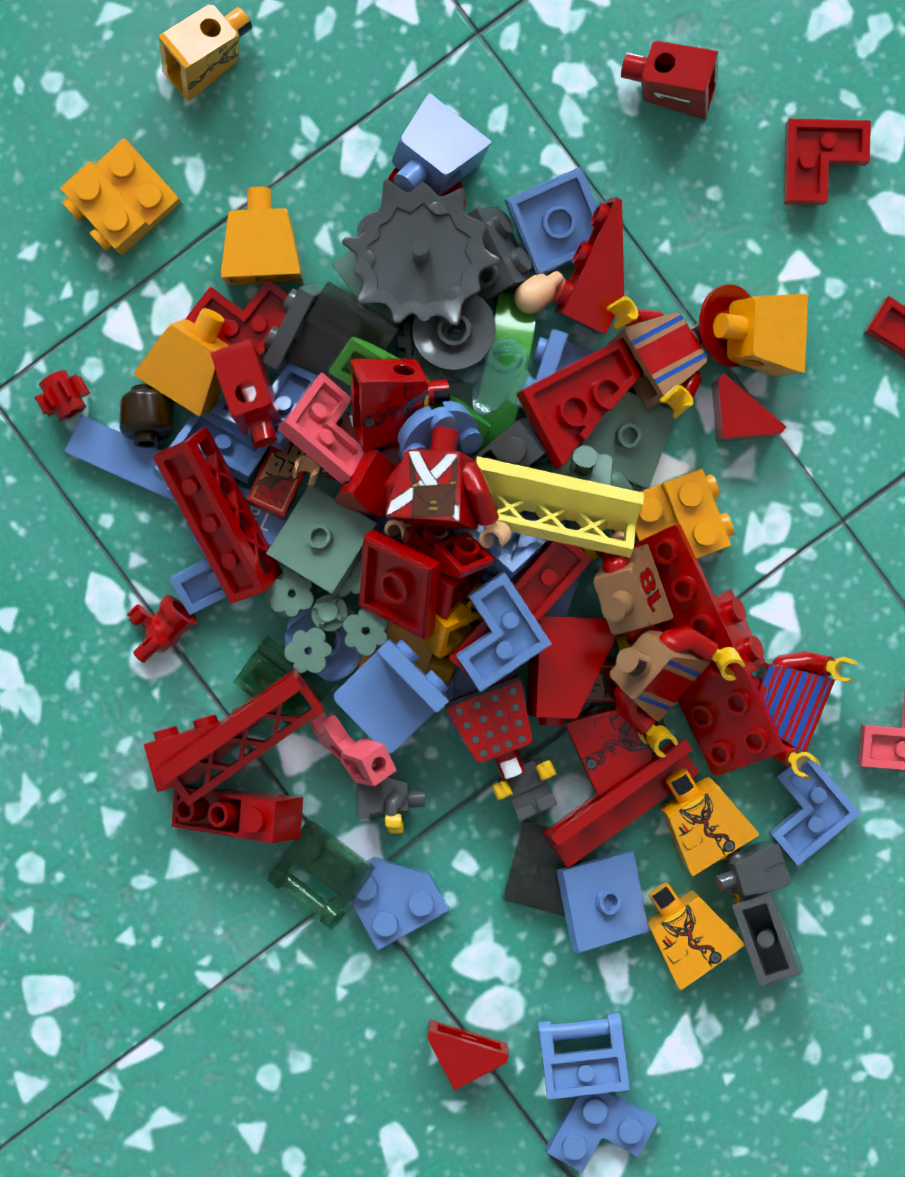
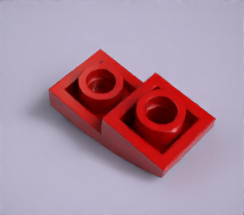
M413 525L405 528L402 541L408 547L441 562L440 572L459 579L492 566L494 558L468 531L456 536L449 528Z

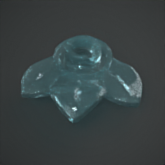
M502 338L495 341L489 353L481 362L465 370L452 371L451 375L458 382L473 385V407L476 414L480 416L496 412L503 407L507 400L523 408L516 393L534 384L533 378L526 369L528 361L526 350L519 341L512 338ZM504 355H512L514 357L513 363L509 366L501 365L500 359Z

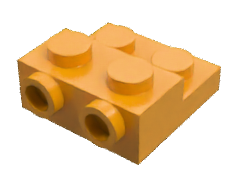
M125 138L96 164L89 161L60 187L67 196L62 201L64 206L78 221L85 216L94 225L95 228L89 233L106 252L113 246L121 256L182 203L179 197Z
M703 468L641 491L644 493V500L635 526L637 542L672 525L680 524L696 558L732 546L729 537L735 535L732 522L726 512L719 513L714 500L720 497L717 482L712 474L705 476Z

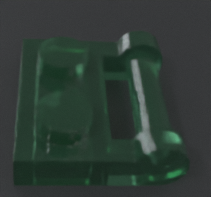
M307 820L301 829L300 839H294L281 861L271 869L267 881L277 889L283 887L318 914L320 922L331 930L341 921L376 867L316 822ZM298 865L338 894L332 903H329L292 874Z

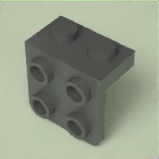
M500 207L476 208L467 214L488 225L483 235V245L487 251L498 256L500 259L497 265L484 269L480 273L479 283L481 289L476 295L486 302L504 290L517 288L521 283L533 276L531 260L528 254L519 247L512 233L513 224L508 215L501 211Z
M312 283L299 287L298 291L292 289L281 309L286 315L280 327L274 326L264 342L263 348L268 351L262 362L276 370L289 362L315 375H319L322 372L346 392L350 386L330 374L329 369L352 336L372 344L380 330L377 322L370 316Z

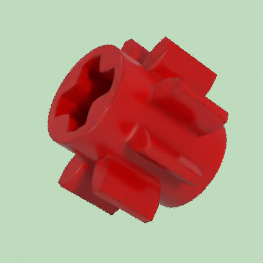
M60 370L45 377L38 384L43 393L37 395L35 400L43 414H47L48 417L55 414L59 421H64L81 413L87 407L82 398L88 396L90 392L81 376L78 377L77 374L70 377L66 370Z

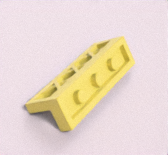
M477 456V464L484 474L495 506L499 509L497 510L499 515L497 521L506 523L511 532L631 558L634 550L635 526L643 506L644 493ZM524 510L534 512L540 519L535 522L525 520L519 513ZM565 519L575 521L582 528L577 531L567 529L560 522ZM612 529L624 532V540L608 538L602 530Z

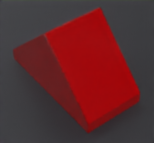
M723 373L712 384L716 442L773 438L786 429V426L726 374Z
M434 1020L429 1021L427 1039L454 1091L507 1063L509 1057L507 1043Z

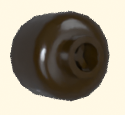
M148 384L132 386L131 391L125 393L120 400L119 428L121 433L125 437L134 440V445L137 447L154 448L159 446V441L169 438L174 431L173 400Z

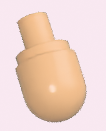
M553 271L548 276L544 274L533 275L521 283L514 294L517 308L523 313L535 314L551 304L555 298L556 289L559 288L564 280L563 275L558 271Z

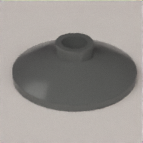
M476 294L463 303L459 324L456 326H452L447 320L439 316L432 317L426 323L421 322L415 316L413 322V339L420 355L434 367L447 371L465 370L481 362L490 352L496 337V322L493 312L488 304ZM453 329H459L463 332V336L459 340L454 341L448 338L449 332Z

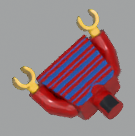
M801 651L778 655L772 664L766 663L761 666L757 676L752 675L785 746V750L782 753L771 758L787 767L792 766L793 772L804 780L812 779L801 771V766L805 761L811 760L820 766L819 760L806 752L834 682L837 680L843 683H853L854 679L842 676L841 669L847 663L859 666L856 660L847 657H840L834 660L831 656Z

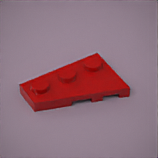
M622 338L516 393L555 469L565 464L572 456L571 453L591 434L595 429V425L618 403L641 376Z

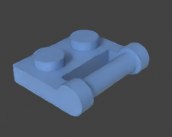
M619 1013L607 1014L606 1019L551 1025L550 1021L538 1022L548 1100L630 1090ZM607 1035L610 1037V1048L554 1053V1041Z

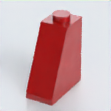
M543 616L538 621V624L552 643L529 659L527 714L539 717V725L564 726V718H578L618 636L611 633L607 619Z

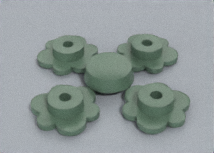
M362 557L352 571V576L347 579L336 597L332 594L324 595L315 602L314 595L310 592L313 588V583L304 577L302 578L301 575L291 569L284 572L281 580L277 579L272 583L271 590L274 594L270 598V606L274 611H285L289 617H296L300 610L312 608V620L318 627L308 630L307 633L302 630L296 631L293 635L294 642L289 643L285 647L284 655L286 659L294 663L293 667L299 673H305L309 670L314 674H319L325 670L327 665L326 658L331 655L332 647L325 642L326 635L324 631L338 630L343 626L344 630L348 633L345 637L346 645L350 648H356L363 656L373 655L377 650V645L383 646L388 641V635L385 631L389 626V621L364 608L359 610L358 615L352 614L348 616L347 606L343 599L340 598L348 596L351 592L359 595ZM295 592V596L291 598V594ZM370 629L369 634L365 635V630ZM312 649V653L308 655V650Z

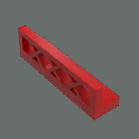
M208 427L196 431L185 441L158 452L153 456V459L229 602L233 604L265 592L283 571L278 562L266 554L270 546ZM198 444L200 445L201 449L203 450V452H204V454H205V456H206V460H205V458L203 457V455H202V453H201V451H200V449H199V447H198ZM221 487H222L223 491L225 492V497H224V495H223V493H222V491H221ZM259 559H260V561H261V563H262V565H263V567H264L266 573H264V571H263V569H262V567H261V565H260V563H259Z
M550 541L512 584L538 622L593 559L578 546ZM482 618L448 655V658L467 675L468 673L455 654L490 631Z
M295 668L160 763L154 774L163 786L171 783L186 805L189 806L323 712L325 708ZM298 691L302 693L311 706L310 709L300 716L281 714L283 702ZM277 707L276 713L270 712L271 710ZM262 717L275 719L272 736L266 740L247 738L249 726ZM280 720L290 722L279 730ZM243 731L242 737L236 736ZM226 742L241 744L238 760L232 764L214 762L215 750ZM246 745L256 746L245 754ZM209 755L208 760H202ZM192 766L207 768L205 783L191 792L180 778V775ZM212 769L222 770L211 778Z
M676 739L678 742L677 746L670 740L660 748L666 757H660L655 752L652 753L654 759L604 794L599 796L595 794L542 832L564 867H571L669 796L672 792L665 781L669 775L680 769H687L692 778L700 773L687 755L693 749L686 739Z

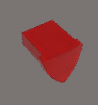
M366 450L348 484H344L339 490L335 502L356 512L382 518L386 506L384 482L396 466L379 451Z

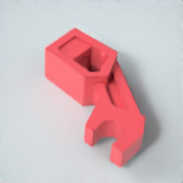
M321 712L309 721L317 739L325 749H328L341 761L355 783L375 787L397 771L383 743L364 737L355 742L348 735L336 715L332 714L327 718L326 713Z

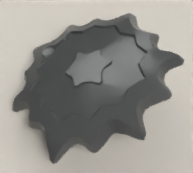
M389 180L383 182L381 207L364 217V233L358 237H345L342 239V244L356 255L357 264L353 272L363 280V288L357 298L358 303L361 305H386L391 311L395 324H400L411 314L415 315L423 323H426L432 317L439 316L447 320L452 326L459 324L463 303L471 296L480 292V273L484 269L497 265L500 261L498 256L487 251L483 245V235L488 225L465 213V192L463 188L457 189L445 196H438L424 182L420 183L411 192L401 190Z

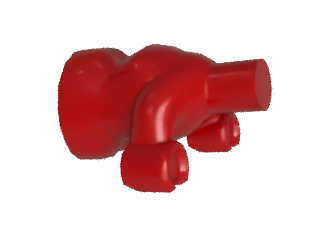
M167 594L159 603V610L154 616L139 604L135 605L127 613V617H130L129 621L136 626L141 624L145 629V640L133 651L134 656L143 663L155 653L166 652L169 647L177 644L184 632L189 631L197 624L195 615H189L181 601Z

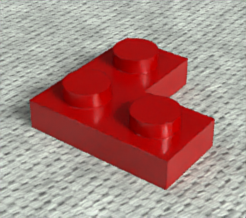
M789 118L785 123L783 204L825 205L828 202L829 165L866 166L870 162L871 121Z
M267 279L242 311L210 286L185 319L195 324L203 308L218 313L225 321L216 338L229 346L251 339L262 359L268 351L263 348L269 332L274 326L280 327L286 315L281 309L288 294Z

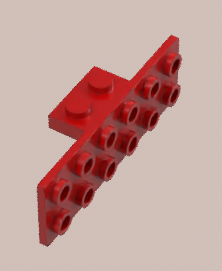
M680 524L672 525L634 543V548L645 544L649 545L674 617L673 619L654 624L659 628V631L664 632L680 626L691 627L718 644L717 649L719 650L726 647L734 648L745 664V667L740 666L738 663H731L727 666L736 677L735 680L729 681L722 677L715 662L710 660L711 663L678 699L711 773L714 776H718L782 753L785 750V746L751 673L766 664L763 657L764 650L762 644L752 634L746 621V611L742 602L735 598L732 589L714 596Z

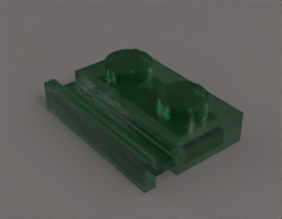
M267 636L259 644L257 650L252 654L233 683L254 698L292 671L294 663L286 659L284 655L285 649ZM309 670L305 673H299L320 702L333 687L318 674H314ZM298 691L283 702L281 714L300 716L310 709L311 706L302 693ZM277 707L271 710L270 712L276 713Z

